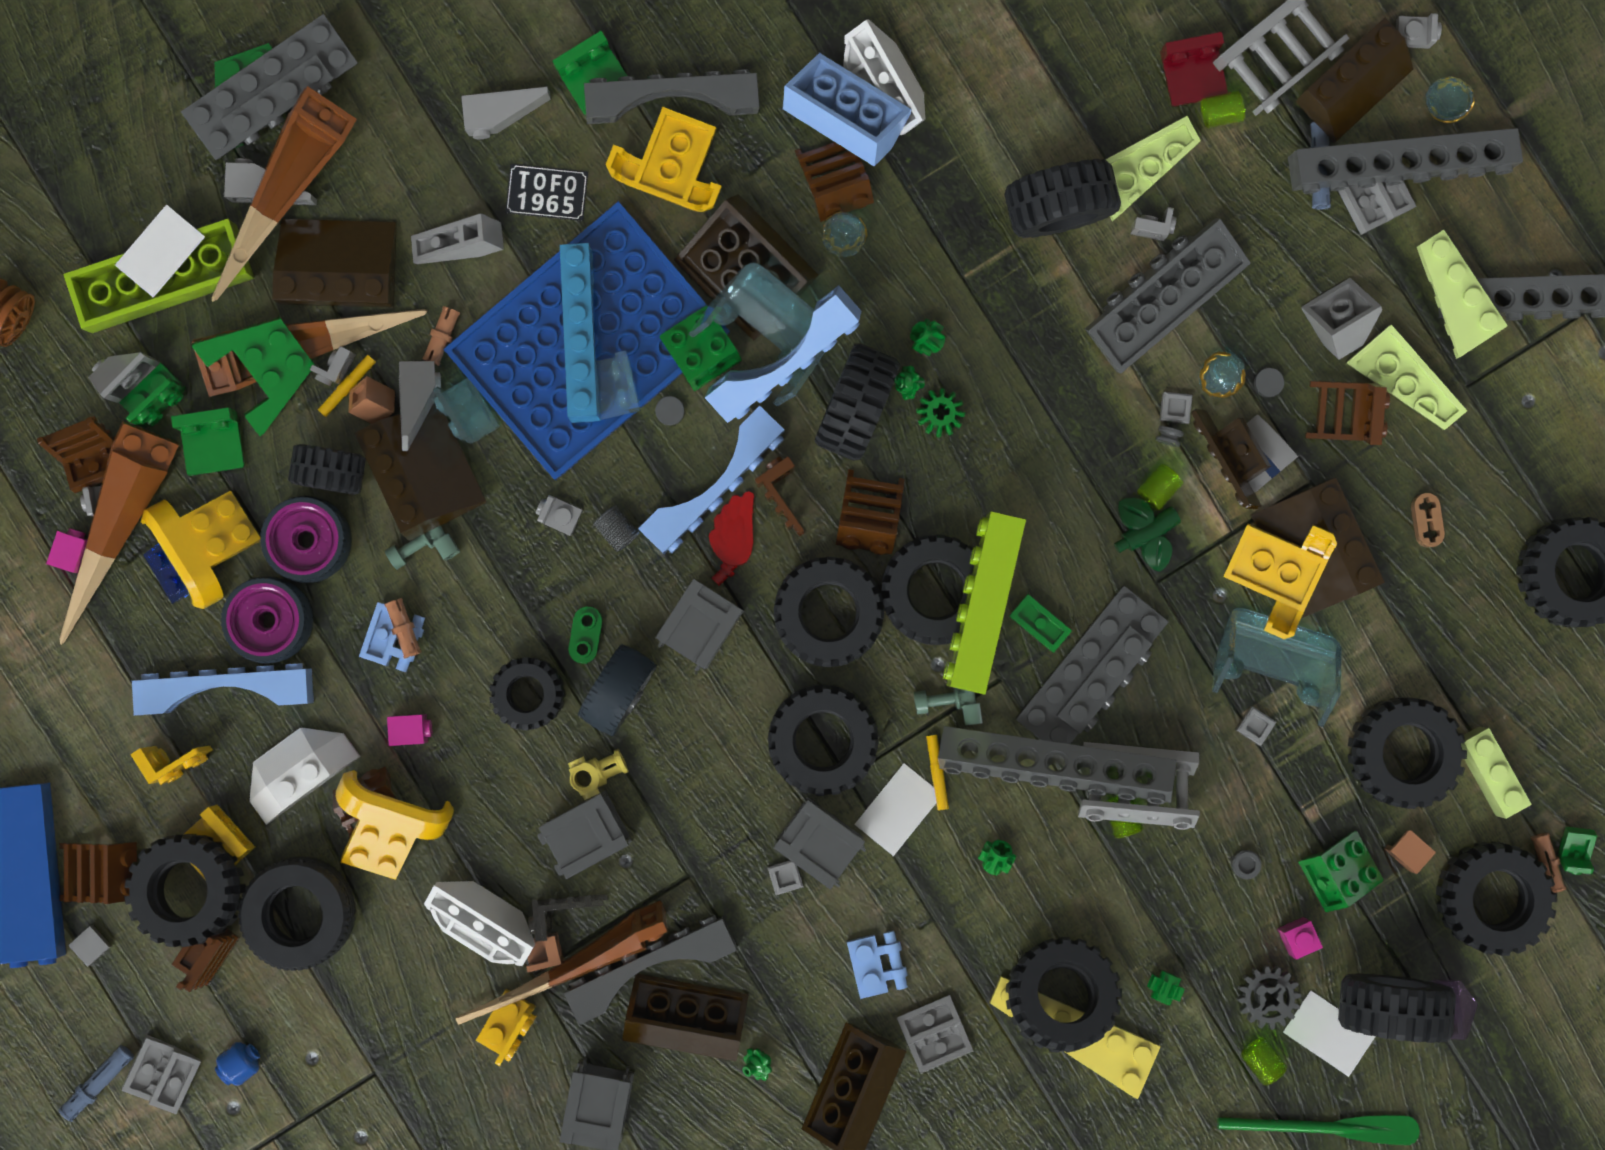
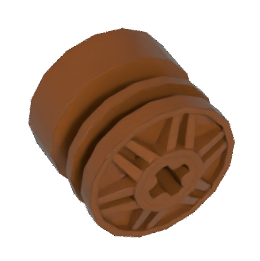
M0 278V346L7 347L14 343L25 330L34 310L35 299L32 294L24 290L21 291V288L15 285L8 286L7 281Z

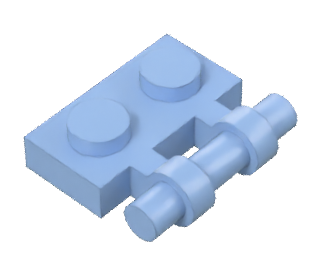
M377 602L359 657L388 666L391 656L399 658L396 669L407 672L409 664L414 661L415 656L404 659L402 650L395 647L397 636L392 634L391 629H393V625L387 608L383 603ZM414 614L412 622L415 628H413V631L418 641V638H422L424 632L422 626L425 617Z
M895 931L883 933L886 944L877 945L875 934L847 941L860 999L887 993V980L894 979L897 990L908 987L906 981L908 973L906 966L902 965L899 952L902 948L900 941L896 940ZM888 954L892 969L883 971L880 955Z

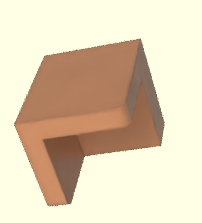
M366 376L350 390L348 412L370 424L388 418L394 413L395 391Z
M1407 830L1394 846L1387 845L1384 848L1408 871L1418 874L1436 853L1411 830Z
M558 932L533 938L536 945L527 958L529 963L526 966L527 972L563 963L564 957Z

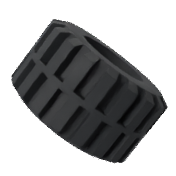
M305 444L294 445L288 481L295 485L355 495L361 492L366 458L360 454Z
M519 658L504 664L500 668L501 670L495 673L493 677L494 682L490 685L489 689L491 691L489 699L490 703H493L494 706L492 710L495 715H499L500 720L504 724L507 723L514 729L531 730L545 726L557 717L559 710L564 704V682L559 677V672L556 668L551 667L550 663L538 658ZM525 676L536 678L544 690V698L541 705L531 711L519 709L514 704L511 696L514 683L519 678Z

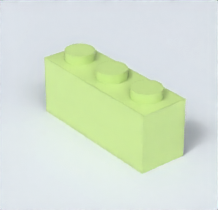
M1477 727L1465 734L1466 742L1461 743L1462 750H1467V759L1464 760L1495 816L1507 819L1532 805L1491 730L1485 727Z

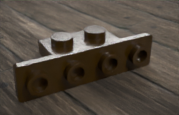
M1194 409L1191 412L1195 419L1193 421L1194 427L1206 438L1208 442L1207 449L1221 464V473L1229 483H1232L1236 490L1235 497L1239 504L1247 509L1257 510L1262 507L1249 482L1272 466L1245 420L1237 418L1218 431L1206 410Z

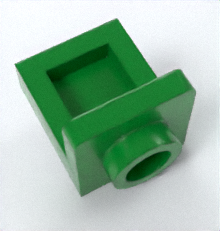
M1565 827L1557 855L1565 871L1575 875L1582 873L1593 874L1594 867L1590 859L1597 839L1595 830Z

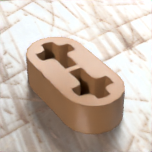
M1431 493L1417 495L1411 503L1415 538L1423 547L1438 546L1442 543L1445 534L1439 499ZM1424 498L1427 503L1432 504V508L1427 511L1428 519L1426 518L1425 510H1420L1419 504L1424 502ZM1427 522H1429L1430 530L1436 531V537L1432 538V543H1430L1429 538H1424L1423 533L1428 531Z

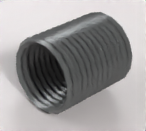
M617 505L609 508L593 523V526L601 532L600 534L616 550L615 552L621 551L639 535L637 528L629 522V519L623 515L624 513L620 511Z

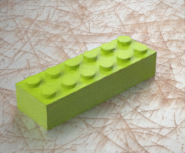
M225 219L196 229L205 238L154 298L115 266L124 254L63 274L81 329L95 333L214 293L239 234L237 225L230 219ZM249 260L227 288L255 279Z
M990 512L986 517H982L979 520L976 536H981L979 546L973 547L970 564L974 565L973 573L966 576L963 593L968 595L966 603L960 604L956 621L961 622L959 633H953L949 650L954 651L952 662H946L943 679L947 680L946 686L986 694L1025 527V519Z

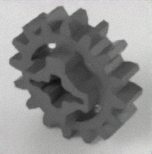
M1263 965L1262 972L1252 968L1253 976L1251 978L1247 975L1243 976V979L1247 982L1246 985H1238L1237 987L1243 992V995L1236 997L1238 1002L1244 1003L1239 1009L1240 1012L1243 1014L1249 1013L1246 1019L1250 1023L1257 1019V1026L1259 1028H1263L1265 1023H1267L1268 1027L1273 1030L1275 1029V1022H1279L1283 1027L1286 1026L1284 1018L1288 1016L1294 1019L1295 1016L1291 1012L1292 1009H1300V1005L1295 1003V999L1302 997L1301 993L1293 990L1298 986V983L1295 980L1289 981L1291 974L1287 971L1280 975L1281 968L1275 966L1272 972L1267 965ZM1273 978L1269 983L1261 984L1259 982L1263 979ZM1252 990H1253V991H1254L1255 1000H1254V1002L1251 1004L1250 997H1251V992H1252ZM1285 991L1287 992L1286 1004L1283 1000V993ZM1266 992L1272 995L1273 1000L1271 1002L1264 997ZM1268 1011H1278L1277 1014L1265 1016Z

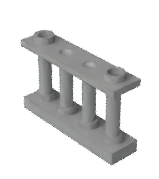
M1287 0L1213 62L1219 72L1227 65L1230 69L1234 68L1259 98L1262 104L1252 111L1255 116L1262 110L1267 114L1281 103L1278 99L1279 96L1325 58L1328 57L1330 61L1336 58L1345 50L1341 45L1350 39L1345 34L1335 43L1307 7L1309 5L1306 0ZM1292 13L1295 17L1298 15L1326 51L1315 60H1313L1286 26L1287 21L1285 18ZM1270 30L1273 34L1277 33L1305 67L1296 76L1292 77L1264 43L1266 39L1263 36ZM1248 48L1252 52L1255 50L1284 85L1273 95L1267 91L1243 61L1244 56L1242 53Z
M1091 742L1083 743L1085 747L1176 759V808L1159 807V804H1153L1148 801L1147 806L1130 804V800L1119 797L1118 803L1101 801V796L1089 793V800H1082L1078 817L1094 822L1113 820L1174 826V828L1180 830L1195 827L1200 811L1188 810V776H1194L1199 765L1198 752ZM1147 777V783L1151 782L1152 780Z

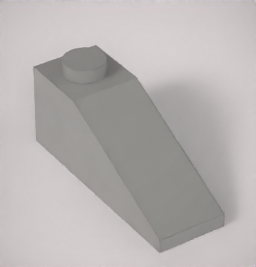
M548 87L461 96L465 131L468 136H473L474 139L490 138V134L499 133L551 100Z
M239 158L235 159V163L226 162L224 197L230 202L251 203L265 169L256 165L250 159ZM303 191L293 205H317V199L310 193Z
M482 213L411 236L413 263L415 264L475 258L504 250L501 222Z
M434 361L399 362L402 451L409 450L435 402V390H441L440 372H435Z

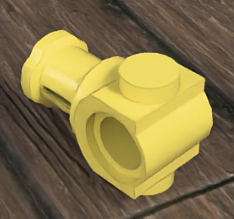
M619 749L614 750V754L599 761L596 758L585 761L583 756L568 763L570 767V784L573 789L579 791L580 796H583L584 800L599 794L598 788L607 784L608 778L621 772L624 774L629 772ZM613 763H616L615 766L605 770V767ZM584 770L591 775V783L588 786H582L577 782L576 777L579 771Z

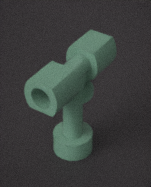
M439 526L415 538L401 548H398L396 545L391 546L385 550V554L393 567L398 570L407 564L406 557L426 545L431 549L436 547L445 561L453 558L461 551L451 535L445 534L442 527Z
M954 687V692L930 696H926L925 690L914 692L917 715L928 713V707L956 704V709H962L964 726L982 723L980 703L976 704L975 692Z

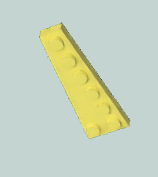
M1000 976L989 1002L1008 1016L1013 1017L1011 1009L1007 1010L1006 1001L1009 999V993H1006V984L1010 982V979ZM1038 992L1042 1008L1056 1021L1063 1023L1073 1022L1085 1013ZM1114 1025L1110 1031L1104 1034L1105 1037L1098 1042L1075 1052L1067 1053L1132 1097L1138 1099L1161 1046Z

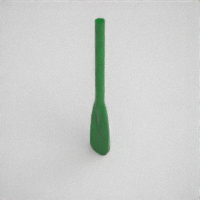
M1402 1115L1361 1116L1333 1122L1217 1118V1129L1330 1133L1358 1141L1391 1145H1411L1417 1141L1420 1134L1419 1125L1416 1120L1410 1116Z

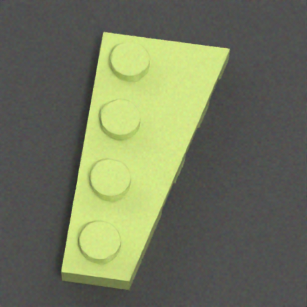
M1188 116L1106 159L1113 167L1121 200L1119 211L1110 216L1112 222L1200 143L1201 140Z
M1442 230L1417 247L1428 281L1431 282L1436 295L1434 298L1437 306L1441 309L1445 320L1446 332L1451 337L1456 359L1507 327L1506 322L1445 230Z
M1392 325L1385 328L1346 362V364L1374 383L1387 387V392L1443 430L1447 429L1467 412L1465 407Z

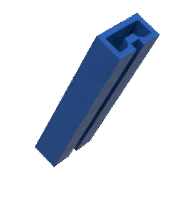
M50 783L2 787L0 788V964L9 963L10 968L28 966V961L38 960L39 965L57 963L56 958L66 955L62 904L60 901L61 893Z

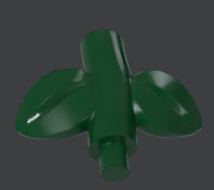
M1139 498L1122 499L1119 501L1118 506L1119 515L1122 523L1129 530L1122 533V539L1114 543L1115 549L1118 553H1121L1126 549L1133 551L1141 547V555L1144 561L1152 569L1158 572L1162 571L1172 556V544L1165 534L1181 523L1177 511L1170 506L1154 517V512L1146 501Z

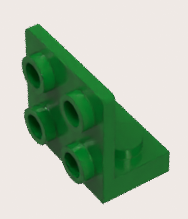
M599 31L552 60L556 71L585 116L584 83H589V80L594 78H605L607 82L618 81L620 77L627 76L611 51L602 31Z
M704 306L660 335L661 341L694 392L742 361L737 349L708 306Z
M160 363L119 403L130 413L126 417L130 423L144 428L152 427L162 419L163 415L161 413L169 406H175L184 397L182 393L187 388L164 364Z
M222 408L171 416L172 427L181 431L187 475L194 476L245 467L237 411L231 408Z
M1357 831L1350 832L1326 851L1306 856L1298 862L1325 912L1350 907L1383 882L1382 875Z

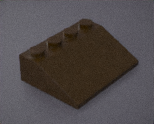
M739 194L726 199L674 259L753 341L819 276Z
M282 219L273 269L272 300L280 305L394 308L397 223Z
M439 402L432 405L408 451H402L400 414L379 420L355 432V436L399 531L409 541L487 503Z
M1336 477L1250 515L1255 527L1301 547L1312 525L1334 533L1337 546L1334 548L1301 618L1385 583Z

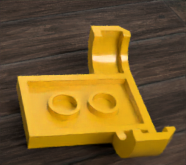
M662 107L642 160L627 153L624 148L613 144L606 162V167L611 177L617 181L698 212H705L714 208L721 190V185L713 182L707 184L697 181L715 135L716 127Z
M232 491L221 495L182 517L178 516L168 501L162 500L145 509L141 518V523L146 524L152 531L191 596L192 605L201 609H205L223 599L221 586L211 568L260 542V536Z
M1247 524L1223 577L1275 599L1276 602L1266 622L1264 631L1282 639H1287L1295 635L1299 621L1334 548L1337 546V541L1334 533L1312 525L1301 547L1251 524Z
M354 770L344 773L336 789V800L346 813L359 820L344 849L341 863L396 880L416 838L433 840L444 834L454 812L451 803L446 801L440 810H428L366 789L358 782L357 772Z

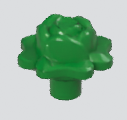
M903 366L902 371L895 378V388L902 394L904 400L914 399L916 391L924 387L925 380L915 372L914 366Z
M749 1048L747 1055L743 1057L746 1063L742 1069L744 1075L747 1077L753 1075L756 1080L762 1079L766 1081L768 1074L772 1072L770 1056L758 1048L755 1050Z

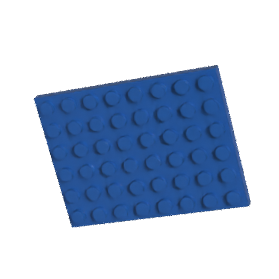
M619 201L568 243H589L593 251L594 338L601 421L572 423L568 418L560 251L443 349L555 481L682 374V371L661 341L660 335L704 306H708ZM711 310L727 335L730 334V331Z

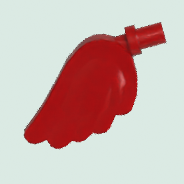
M750 491L745 492L742 497L738 495L732 496L729 504H725L722 507L721 513L717 514L714 518L715 529L709 533V540L713 551L723 564L720 566L721 569L711 579L718 586L729 576L732 578L735 575L733 571L738 566L745 564L751 557L755 496Z

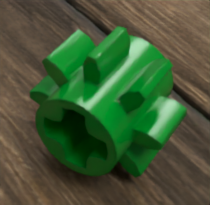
M927 318L924 322L916 323L910 333V339L915 342L911 348L927 356H930L931 352L937 353L945 343V335L940 333L944 326L935 320L930 321Z
M997 839L993 843L986 841L978 859L983 861L982 866L986 872L997 876L1002 871L1008 874L1017 856L1012 854L1011 845Z
M1161 970L1159 977L1152 974L1147 985L1149 989L1153 990L1150 997L1171 1006L1173 999L1180 1002L1185 991L1182 986H1179L1182 979L1164 970Z

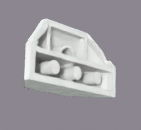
M865 20L846 34L843 67L912 109L900 135L906 134L925 120L924 92L897 44L870 20Z
M301 727L253 762L250 803L267 825L361 756L344 733Z
M474 881L436 882L424 903L444 933L490 962L523 966L536 945L523 912Z

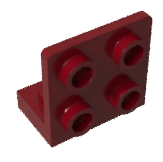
M1222 32L1165 43L1160 54L1171 106L1176 107L1221 98L1228 94L1224 71L1221 70L1219 72L1213 64L1220 56L1219 50L1224 44Z

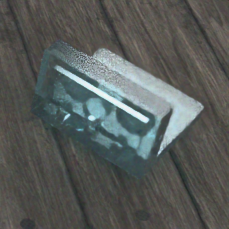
M627 351L616 352L613 358L596 361L601 420L641 411Z
M468 378L446 391L439 387L433 389L436 397L433 398L434 403L441 413H444L446 417H450L451 422L448 423V426L454 436L461 441L465 440L472 444L500 427L482 395Z

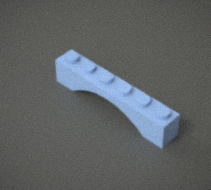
M838 285L816 303L809 330L801 342L789 354L761 368L745 371L730 370L709 387L705 399L727 423L735 417L737 419L742 418L750 410L749 406L755 401L763 402L772 393L771 389L777 384L780 386L785 385L793 377L795 370L799 367L802 369L808 367L815 360L814 356L821 350L823 352L830 350L837 343L836 339L843 333L846 335L852 333L860 324L859 319L862 311Z
M759 406L739 426L738 442L733 458L718 481L706 492L689 502L673 507L658 508L638 529L663 554L668 550L671 553L675 552L684 542L681 537L688 530L693 533L704 522L701 517L708 510L713 513L724 502L721 496L728 489L731 492L735 491L744 481L741 476L748 469L753 472L764 461L761 456L769 448L774 451L784 441V438L781 436L785 432L784 429Z
M303 663L285 664V670L274 671V665L256 666V672L245 673V667L227 668L228 674L217 675L216 669L199 670V676L188 677V671L170 672V678L159 679V673L141 674V680L132 681L134 715L171 713L182 702L193 695L211 688L223 686L252 690L267 697L277 705L314 703L312 669H303Z

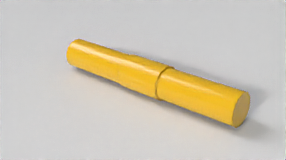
M367 354L318 408V411L327 417L340 401L349 394L350 390L357 385L359 380L376 361Z
M926 736L937 809H949L944 770L939 768L938 762L940 750L938 736Z

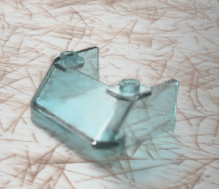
M750 263L743 267L715 297L689 335L695 337L707 328L712 321L719 325H728L740 315L782 350L776 359L778 361L789 354L801 342L811 325L814 309L764 267L757 263ZM823 350L814 356L815 360L805 369L799 367L793 372V377L784 386L773 404L778 407L796 396L825 352Z
M1244 608L1234 609L1228 619L1214 663L1212 692L1218 693L1225 678H1239L1243 670L1247 669L1296 685V692L1300 700L1307 705L1318 707V726L1324 727L1341 695L1342 647L1340 643L1331 636L1297 626L1294 636L1282 639L1264 631L1269 616Z

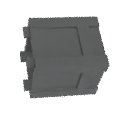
M693 579L655 637L660 641L658 647L663 648L666 644L697 664L694 670L699 671L700 668L705 670L711 664L744 611Z
M606 790L544 823V825L539 827L541 833L537 835L542 845L546 843L549 845L558 864L554 865L557 874L559 876L564 874L566 879L629 846V843L633 841Z
M809 797L806 798L779 835L773 847L830 890L834 885L838 888L840 887L838 878L860 849L864 852L866 851L865 845H863L865 843L863 836Z
M584 1058L583 1062L578 1061L577 1068L572 1073L559 1142L601 1150H619L635 1072L629 1071L630 1066H627L626 1070H618L587 1063V1058Z

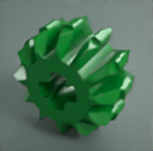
M944 388L940 389L938 398L935 392L930 390L928 395L931 402L922 397L919 402L926 408L916 409V414L926 416L921 418L918 424L924 425L927 422L930 424L925 430L927 434L934 427L937 428L936 437H941L942 428L950 436L953 434L950 424L958 429L962 426L960 421L955 418L965 417V412L956 411L957 408L963 405V401L960 400L953 404L952 400L955 398L956 393L952 392L948 398H945ZM939 406L944 407L943 411H948V415H945L942 420L937 419L938 415H933V411H936Z

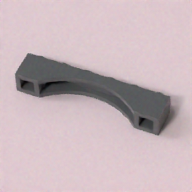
M741 69L732 72L733 74L721 75L719 71H710L704 73V76L695 77L691 73H680L675 75L676 78L650 75L645 80H635V77L625 76L618 78V81L607 82L605 78H594L589 80V83H584L587 124L616 123L625 113L638 105L665 97H688L701 100L719 108L729 116L758 114L757 73H750L749 70Z
M715 914L699 921L701 926L690 931L689 927L683 928L673 934L674 939L666 943L661 939L648 945L649 951L641 955L634 954L621 960L622 964L613 968L610 964L594 971L596 976L588 980L582 976L568 983L570 988L565 991L564 995L578 1025L604 1014L621 986L632 976L649 966L676 959H692L712 963L737 951V944L724 917L716 918Z

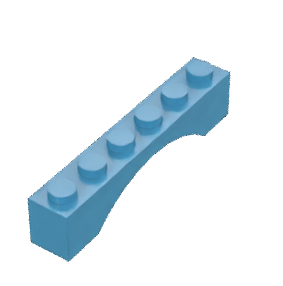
M589 243L560 245L568 418L572 423L601 421L594 338L593 251Z

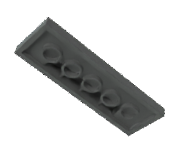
M322 14L182 110L181 113L214 159L218 160L243 142L247 146L261 137L259 131L269 126L270 129H273L285 121L283 115L293 109L305 87L308 86L320 95H323L333 88L330 84L332 81L356 66L358 62L326 16Z
M1215 218L1195 236L1189 235L1186 237V235H1182L1175 239L1171 244L1173 249L1166 255L1159 254L1150 261V269L1144 274L1138 272L1128 280L1129 286L1124 291H1115L1106 299L1108 304L1102 308L1104 313L1085 328L1117 373L1121 374L1251 264L1221 219Z
M1122 586L1015 720L1040 740L1071 744L1075 737L1083 730L1088 733L1098 721L1095 715L1101 707L1104 710L1110 707L1116 699L1113 693L1119 685L1124 688L1134 677L1131 670L1135 665L1139 663L1142 666L1152 654L1149 650L1152 642L1169 621L1127 587Z

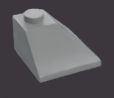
M1348 278L1302 306V311L1322 344L1339 360L1364 345L1382 312V307L1357 283Z
M141 352L110 356L106 360L101 359L92 368L93 373L88 378L103 398L119 403L160 362Z

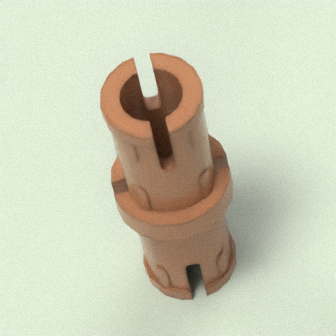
M445 306L442 308L443 310L435 330L431 329L430 335L432 337L422 358L424 361H434V365L440 366V361L444 354L443 349L453 339L451 334L458 316H460V312L453 309L450 310Z
M400 598L397 601L393 600L384 604L393 625V629H391L392 634L397 636L404 659L422 653L413 631L415 625L409 620L403 599Z
M1541 833L1532 836L1531 840L1533 841L1538 861H1541L1546 866V875L1552 876L1555 883L1554 886L1550 887L1551 891L1557 893L1566 890L1559 868L1561 861L1555 855L1550 834ZM1545 851H1546V854H1547V857H1548V861H1549V864H1550V867H1551V870H1552V875H1551V872H1550V869H1549V865H1548V862H1547V859H1546V856H1545Z

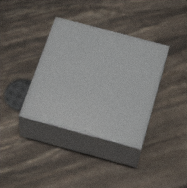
M1163 392L1159 421L1189 424L1192 395Z
M1250 706L1235 730L1258 746H1261L1275 726L1276 721L1255 707Z
M788 860L767 867L775 895L803 887L798 867L792 861Z
M91 925L68 946L88 967L112 945L94 925Z

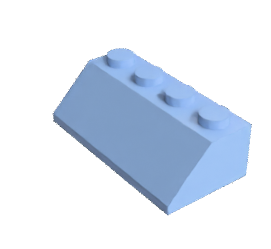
M821 53L795 75L784 88L783 110L873 166L892 149L912 110Z

